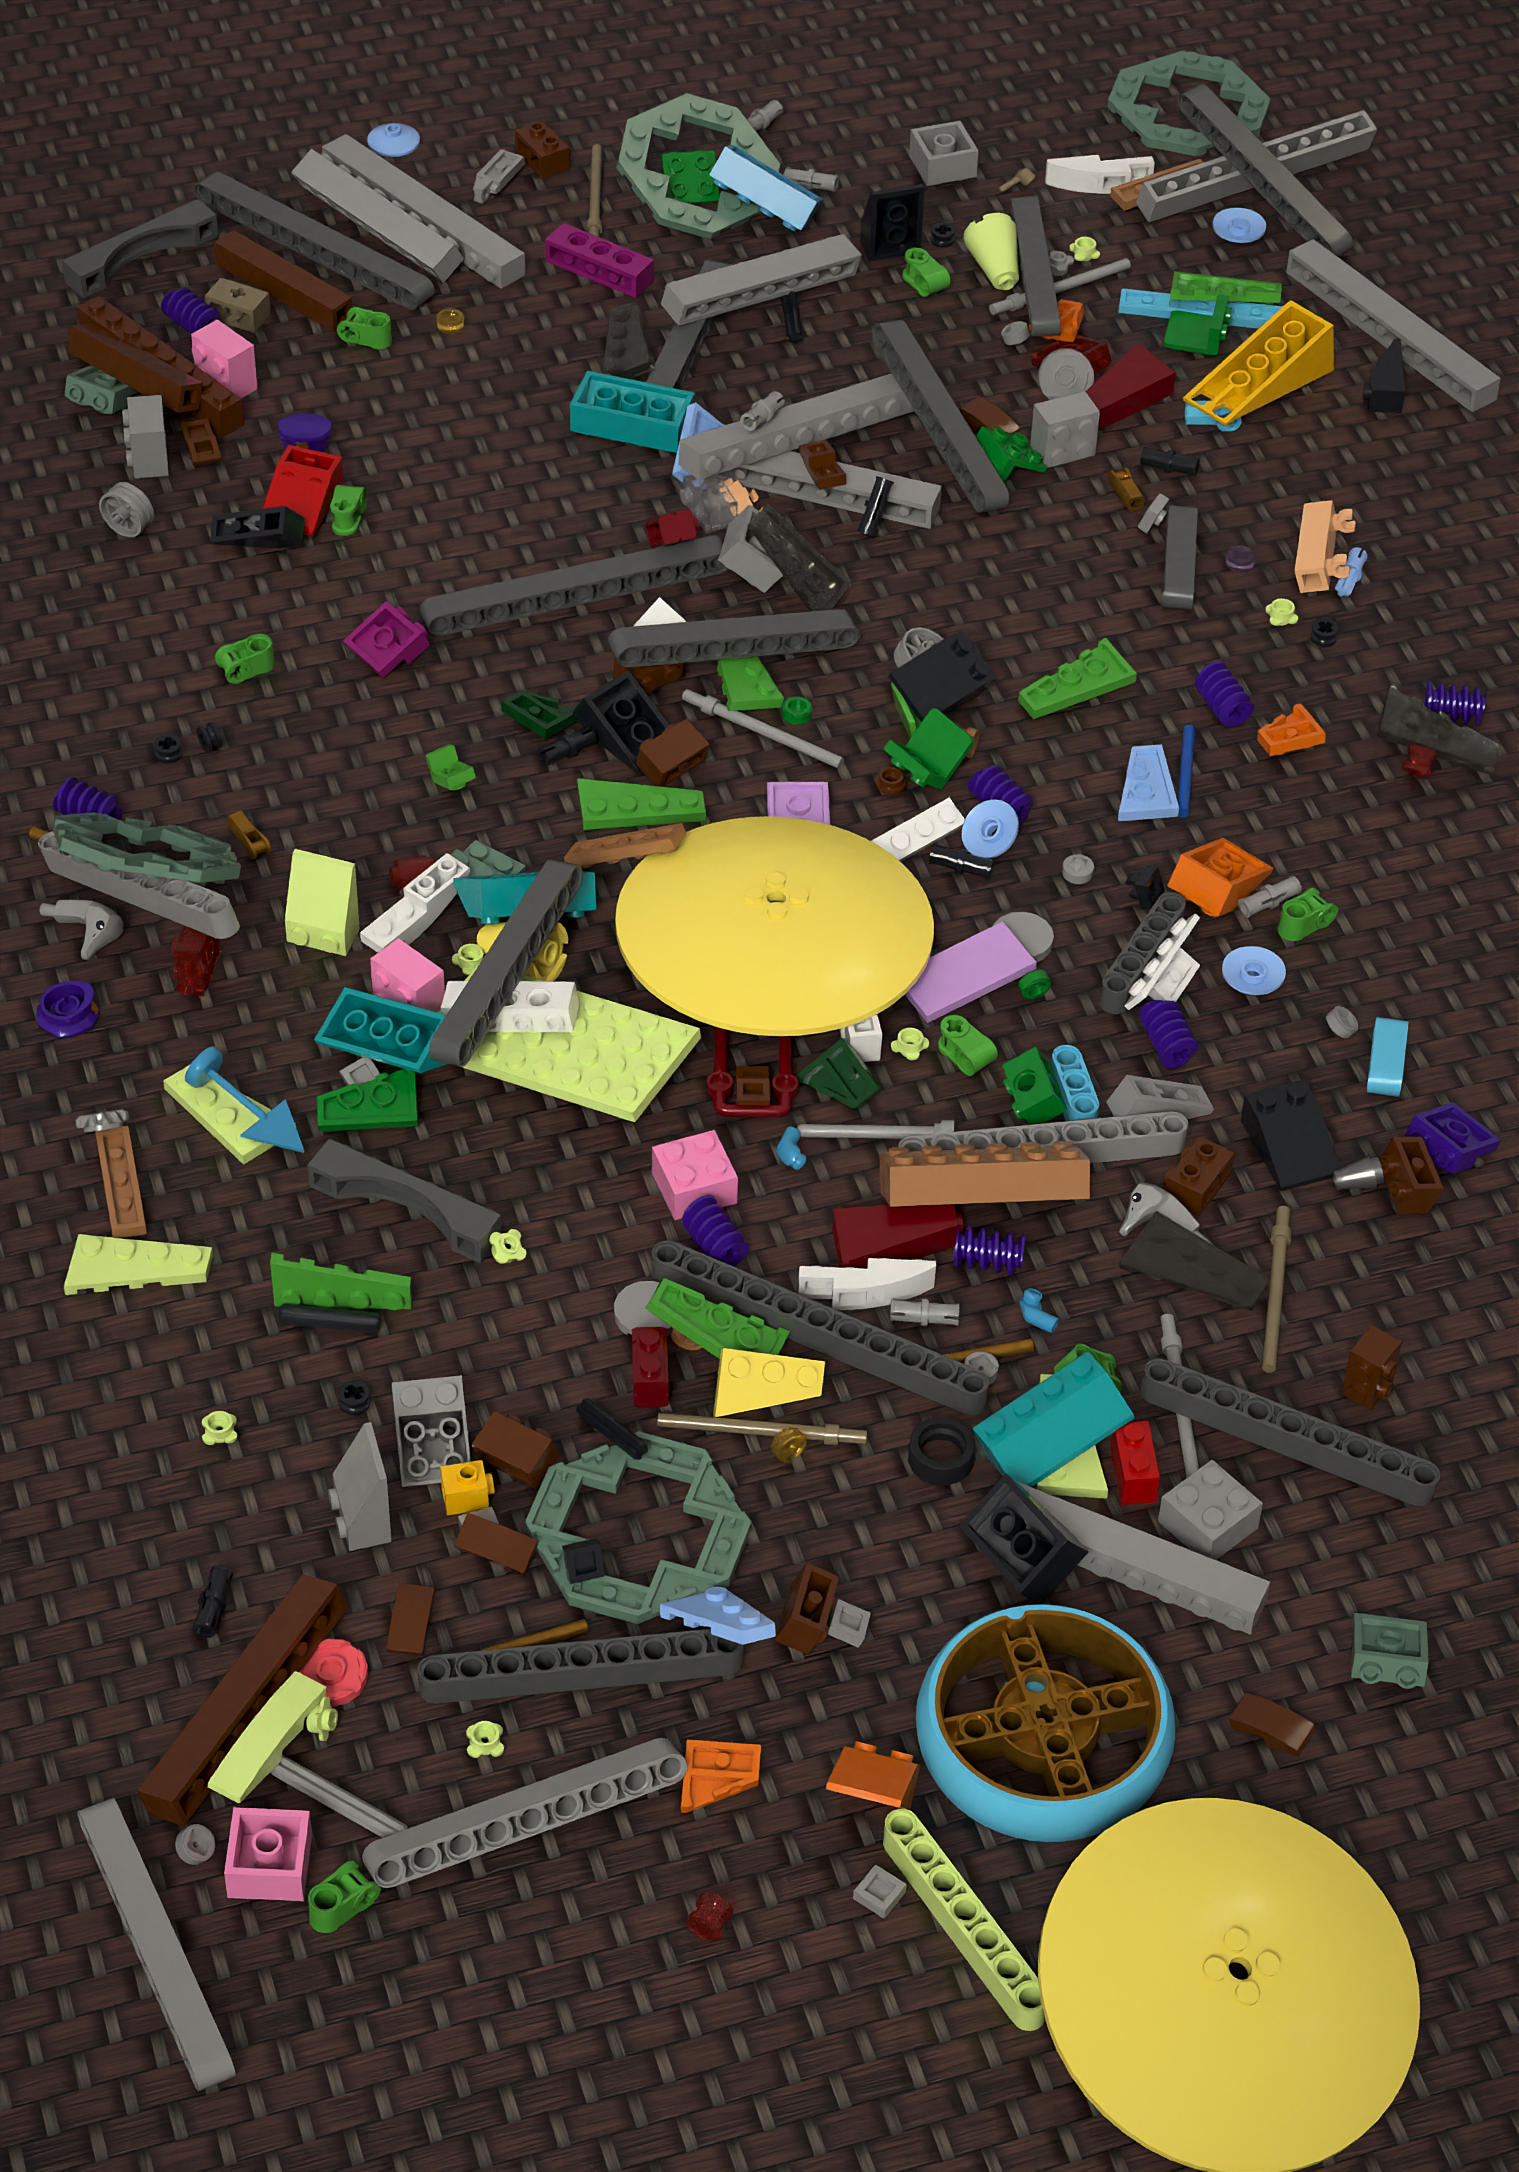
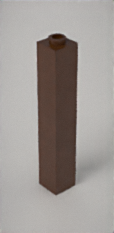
M235 230L214 242L216 264L258 289L269 292L270 296L333 332L337 330L340 322L347 319V313L352 308V297Z
M94 323L71 326L68 346L70 354L146 396L161 395L162 404L177 413L199 409L203 382Z

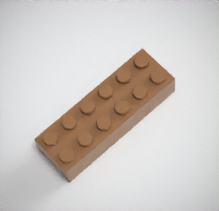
M1056 1141L1053 1143V1146L1041 1147V1144L1037 1142L1021 1143L1020 1148H1008L1007 1144L1002 1143L989 1144L988 1149H975V1146L966 1144L956 1145L955 1150H942L940 1146H924L922 1151L909 1152V1149L906 1147L889 1148V1152L880 1153V1193L889 1206L1090 1199V1159L1077 1145L1073 1146L1071 1141Z

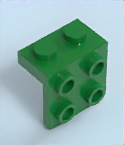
M699 150L695 152L662 154L660 173L670 176L666 197L692 205L718 202L719 187L713 183L715 178L709 175L716 164L715 151Z
M1217 296L1213 316L1178 310L1172 311L1164 339V346L1177 351L1183 350L1217 356L1220 342L1226 341L1227 324H1230L1232 308L1227 307L1229 296Z
M982 426L976 435V439L1003 483L1015 466L1043 473L1048 468L1042 461L1043 456L1038 451L1032 449L1028 444V438L1021 433L1015 432L1012 434L998 427L992 429Z
M933 708L924 718L906 746L890 739L884 750L892 756L891 763L903 771L908 769L912 773L910 778L915 783L924 788L928 784L942 790L973 746L974 739L943 712Z

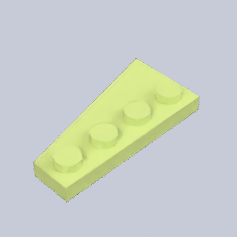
M190 1065L163 1080L164 1089L241 1163L246 1164L274 1146L240 1137L259 1118L213 1079L202 1087L194 1088L185 1081V1075ZM247 1097L266 1114L271 1111V1109Z
M78 1234L64 1284L65 1295L77 1294L78 1289L94 1288V1292L109 1291L111 1286L129 1285V1289L143 1288V1285L160 1282L162 1286L207 1282L213 1258L212 1247Z
M1041 1374L1040 1383L1052 1375ZM1094 1445L1037 1483V1490L1050 1495L1107 1499L1108 1488L1096 1446Z

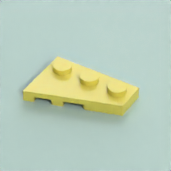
M722 1348L713 1417L819 1397L822 1393L825 1361Z

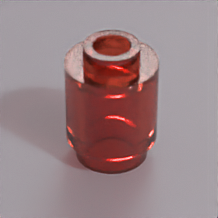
M425 855L394 860L393 867L389 868L392 885H397L398 889L402 891L404 887L435 863L434 858H426Z

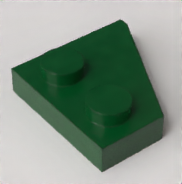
M522 690L502 701L501 711L544 739L578 721L572 713L575 708L570 709L558 706L559 699L543 697L536 693Z
M845 1038L838 1040L795 1076L799 1082L805 1083L819 1090V1092L857 1110L883 1090Z

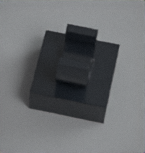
M1146 865L1141 875L1132 873L1125 882L1126 885L1134 886L1129 896L1139 900L1141 909L1151 910L1155 902L1165 891L1158 866Z
M597 1538L562 1546L567 1579L570 1584L605 1576L601 1545Z

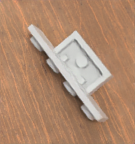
M1193 914L1187 920L1181 918L1173 925L1170 930L1173 934L1172 937L1162 942L1156 950L1159 954L1157 959L1153 958L1143 969L1144 978L1137 980L1128 991L1131 994V997L1125 1004L1128 1010L1145 999L1147 995L1154 1000L1177 1001L1200 967L1181 948V945L1200 918L1197 914Z

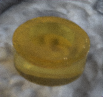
M447 308L441 310L436 316L437 328L444 333H456L464 327V315L457 309Z
M796 1427L786 1428L774 1438L771 1452L781 1462H790L803 1452L807 1439Z

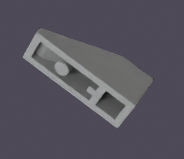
M1132 1075L1125 1076L1106 1102L1113 1117L1178 1112L1187 1119L1211 1114L1214 1111L1202 1086Z

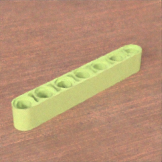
M907 1809L891 1811L885 1819L883 1846L886 1852L1012 2022L1018 2028L1025 2031L1039 2029L1045 2021V2016L1041 2004L1038 1977L918 1817ZM895 1832H904V1833H907V1834H905V1835H899V1834H896ZM919 1859H920V1860H926V1861H928V1862H926V1863H919V1862H917L916 1860H919ZM937 1888H946L949 1891H940ZM966 1916L969 1917L970 1920H962L958 1917ZM981 1945H988V1946H991L992 1948H991V1949H983V1948H981V1947H979V1946H981ZM1010 1974L1014 1976V1978H1004L1001 1975ZM1031 2003V2004L1035 2005L1036 2007H1035V2008H1027V2007L1023 2006L1022 2004Z

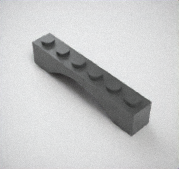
M199 199L194 200L62 260L65 283L82 298L88 297L105 289L110 279L119 269L142 255L166 248L196 247L218 237L217 215Z
M328 1139L307 1165L309 1187L336 1199L353 1197L378 1198L408 1206L424 1215L438 1227L447 1239L452 1251L479 1263H482L491 1251L492 1244L489 1242L491 1234L494 1232L502 1234L501 1214L496 1213L493 1209L473 1203L462 1195L446 1191L432 1182H426L412 1176L403 1169L394 1168L381 1162L378 1158L367 1156L346 1144H340Z

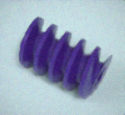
M184 287L177 291H171L162 299L161 309L164 315L175 321L184 330L190 332V334L215 320L220 321L218 310L205 303L203 299L198 298L188 288Z
M1221 661L1210 663L1198 674L1195 687L1202 695L1204 701L1213 710L1215 716L1218 717L1221 724L1228 727L1239 726L1251 716L1254 705L1250 702V698L1244 692L1242 686L1238 684L1237 679L1227 669L1225 663Z
M1428 680L1424 699V707L1427 710L1428 719H1432L1437 711L1441 721H1444L1447 714L1451 713L1452 722L1456 723L1459 716L1463 715L1464 724H1468L1471 717L1475 716L1476 725L1480 726L1483 721L1487 691L1484 696H1481L1480 688L1476 687L1472 695H1470L1468 686L1464 685L1460 693H1457L1456 685L1452 684L1447 692L1443 682H1440L1436 690H1433L1432 681Z
M993 765L987 769H982L975 773L968 782L969 792L974 794L981 802L993 799L1002 800L1015 810L1019 826L1026 820L1032 805V797L1029 794H1025L1024 789L1017 786V782L1010 779L1009 775L1003 772L1000 766Z
M72 776L66 779L53 800L54 811H58L62 815L96 812L107 814L119 820L122 819L123 815L122 808L118 806L119 799L117 796H108V793L104 790L98 792L97 787H88L87 782H78V779Z
M1155 1000L1143 1005L1139 1017L1146 1032H1148L1147 1034L1163 1067L1169 1070L1184 1065L1197 1052L1198 1044L1193 1039L1194 1036L1184 1020V1015L1180 1011L1178 1003L1175 1001Z
M702 1196L692 1202L685 1210L682 1217V1225L705 1255L734 1267L745 1258L749 1251V1244L744 1242L743 1235L737 1231L735 1224L730 1222L731 1219L724 1213L723 1208L717 1204L714 1196Z
M968 1225L964 1234H961L960 1229H958L954 1265L955 1267H960L965 1258L968 1269H973L976 1262L979 1261L981 1270L986 1271L990 1263H993L995 1273H1000L1003 1266L1006 1265L1008 1275L1012 1276L1017 1267H1020V1272L1022 1270L1026 1235L1021 1234L1018 1242L1015 1243L1012 1232H1008L1004 1241H1002L999 1230H995L991 1238H987L985 1228H981L977 1236H974L972 1226Z

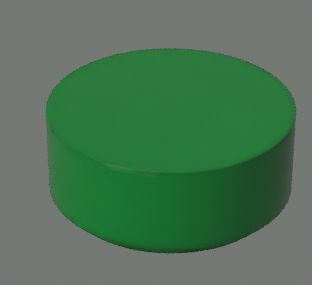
M803 697L788 698L782 705V717L786 722L793 725L805 724L812 718V704Z
M1035 970L1026 974L1019 981L1018 988L1024 998L1035 999L1044 995L1050 989L1052 982L1046 971Z

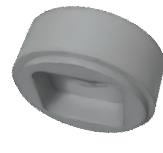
M1018 321L1004 327L1001 334L1005 344L1015 345L1025 341L1030 336V331L1027 323Z
M1076 854L1064 860L1062 875L1068 882L1084 884L1092 879L1094 864L1090 858Z
M1336 1006L1326 1016L1330 1028L1342 1038H1349L1358 1030V1022L1355 1016L1344 1007Z
M978 1351L967 1356L964 1364L986 1374L989 1385L997 1379L999 1364L992 1354Z
M190 1825L178 1834L175 1842L176 1851L184 1862L191 1865L201 1864L208 1860L215 1851L214 1836L203 1825Z

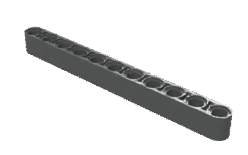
M213 172L194 187L197 199L207 207L407 309L415 310L434 295V286L426 276L220 172Z
M707 536L434 596L423 601L419 610L429 633L434 636H443L724 573L728 568L718 561L723 546L722 539L718 536Z
M665 1240L658 1242L652 1249V1277L656 1282L660 1283L666 1278L703 1294L705 1300L714 1304L725 1303L733 1307V1312L747 1318L753 1315L763 1319L764 1325L777 1330L781 1327L789 1330L790 1333L787 1338L961 1413L978 1415L986 1409L989 1380L986 1374L975 1368L674 1241Z

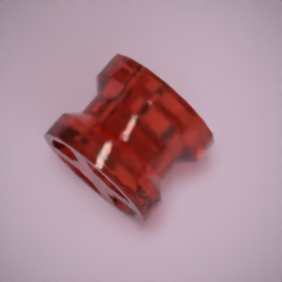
M1409 745L1407 749L1409 756L1407 761L1403 762L1402 770L1417 777L1431 778L1432 769L1430 767L1432 762L1436 761L1438 753L1423 746Z
M707 1892L701 1893L696 1901L697 1909L689 1914L686 1924L700 1938L717 1941L724 1933V1922H728L733 1915V1908L727 1900L719 1895Z

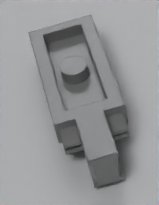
M500 149L476 175L473 187V200L483 204L490 198L491 193L497 194L498 191L500 192L525 165V157Z

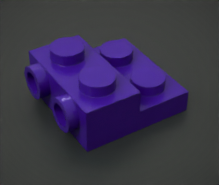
M1454 1102L1416 1114L1405 1134L1406 1137H1422L1435 1165L1452 1174L1472 1168L1477 1157L1496 1151L1501 1142L1500 1138Z

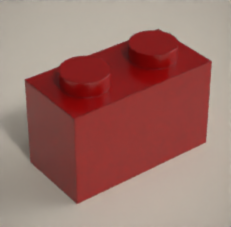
M1128 1422L1112 1433L1110 1445L1121 1505L1156 1503L1160 1476L1149 1422Z

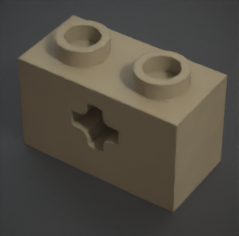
M220 278L204 296L205 303L210 304L212 308L220 313V322L253 333L271 315L269 292L224 278Z

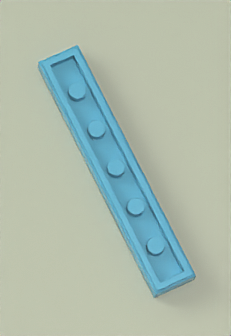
M1123 288L1121 290L1118 313L1170 319L1171 312L1178 310L1213 316L1216 301L1170 300L1171 294ZM1228 301L1227 307L1232 308L1230 324L1227 325L1259 329L1283 306Z

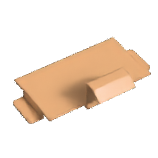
M729 478L721 483L723 489L719 493L733 517L740 514L749 504L753 506L749 496L753 503L759 498L754 488L752 492L748 493L747 489L742 487L739 480L733 482L732 478Z

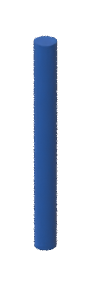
M1186 725L1183 728L1178 790V816L1182 818L1189 815L1195 740V727L1192 725Z

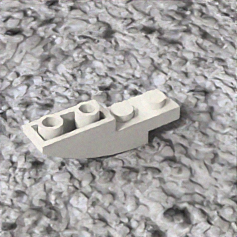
M1099 155L1047 159L1045 183L1071 191L1110 194L1112 187L1153 174L1155 162L1152 156L1101 161Z
M446 853L403 888L404 897L360 932L361 942L376 952H380L398 938L410 945L435 921L456 895L457 890L453 884V878L468 877L470 868Z
M868 1258L867 1269L800 1266L798 1294L812 1299H832V1308L835 1310H856L886 1306L891 1304V1299L905 1301L934 1288L936 1261Z

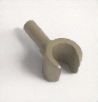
M1028 168L1019 170L1015 177L998 187L1000 193H1003L1019 181L1025 187L1035 178V175Z

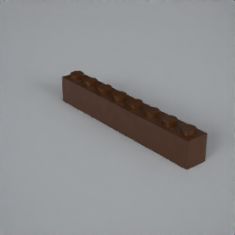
M97 296L77 307L79 324L94 323L203 382L199 409L187 412L197 420L208 418L211 430L223 438L244 426L242 399L102 297Z
M302 1574L295 1585L288 1591L286 1597L268 1617L263 1627L253 1640L248 1643L237 1661L229 1668L224 1678L207 1697L191 1721L186 1724L184 1730L164 1753L161 1760L137 1790L149 1815L185 1826L212 1790L208 1788L209 1780L250 1722L295 1671L300 1672L318 1649L320 1643L324 1641L348 1609L336 1583Z

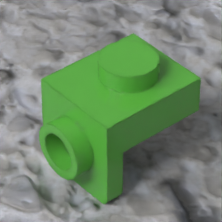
M448 744L426 755L433 783L449 790H459L465 787L467 782L476 778L473 767L458 760L454 745Z

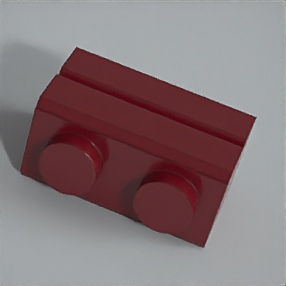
M689 509L660 515L646 521L645 524L649 545L652 549L689 541L696 537V532H699L697 517L692 515Z
M635 1327L632 1329L633 1403L637 1408L668 1406L667 1330L664 1327Z

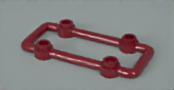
M715 1027L714 1072L707 1078V1093L713 1099L714 1110L726 1117L779 1118L787 1115L791 1109V1102L798 1093V1079L792 1075V1036H779V1074L772 1080V1093L778 1100V1105L727 1104L726 1099L733 1091V1079L727 1073V1030Z

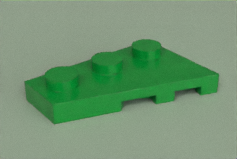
M402 1069L391 1074L385 1072L376 1075L374 1080L360 1085L351 1084L317 1096L318 1131L418 1127L415 1071Z

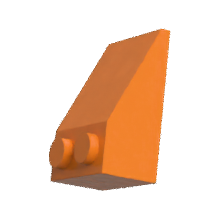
M1220 838L1181 854L1167 886L1183 896L1186 901H1192L1199 905L1205 914L1220 917L1233 911L1238 906L1239 899L1246 898L1271 874L1273 867L1225 838Z
M855 1741L854 1748L844 1746L827 1781V1790L899 1808H911L921 1766L912 1763L913 1755L892 1750L890 1757L876 1754L877 1746Z

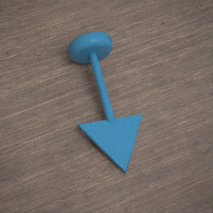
M215 1046L205 1049L195 1058L185 1075V1081L189 1085L198 1088L213 1079L259 1118L240 1137L304 1153V1148L286 1099L266 1114L217 1073L223 1063V1053Z

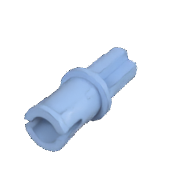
M1352 548L1346 565L1341 566H1350L1349 577L1339 578L1335 586V590L1338 591L1337 595L1340 597L1343 595L1350 596L1355 583L1362 577L1361 569L1368 556L1364 550L1360 558L1358 557L1361 548Z

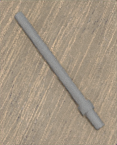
M1125 258L1055 282V294L1130 268V261ZM1015 293L1007 296L1006 300L991 304L989 306L990 313L996 315L1008 310L1013 312L1022 309L1027 304L1025 293Z
M686 689L682 695V700L700 707L701 711L708 715L723 717L840 769L844 762L843 757L739 711H728L727 706L721 704V701L710 695L705 697L689 689Z
M1164 1314L1160 1318L1163 1337L1161 1338L1162 1353L1167 1356L1168 1361L1182 1366L1180 1354L1183 1351L1181 1337L1176 1332L1174 1316L1172 1314ZM1176 1413L1186 1478H1188L1199 1469L1192 1422L1190 1418Z

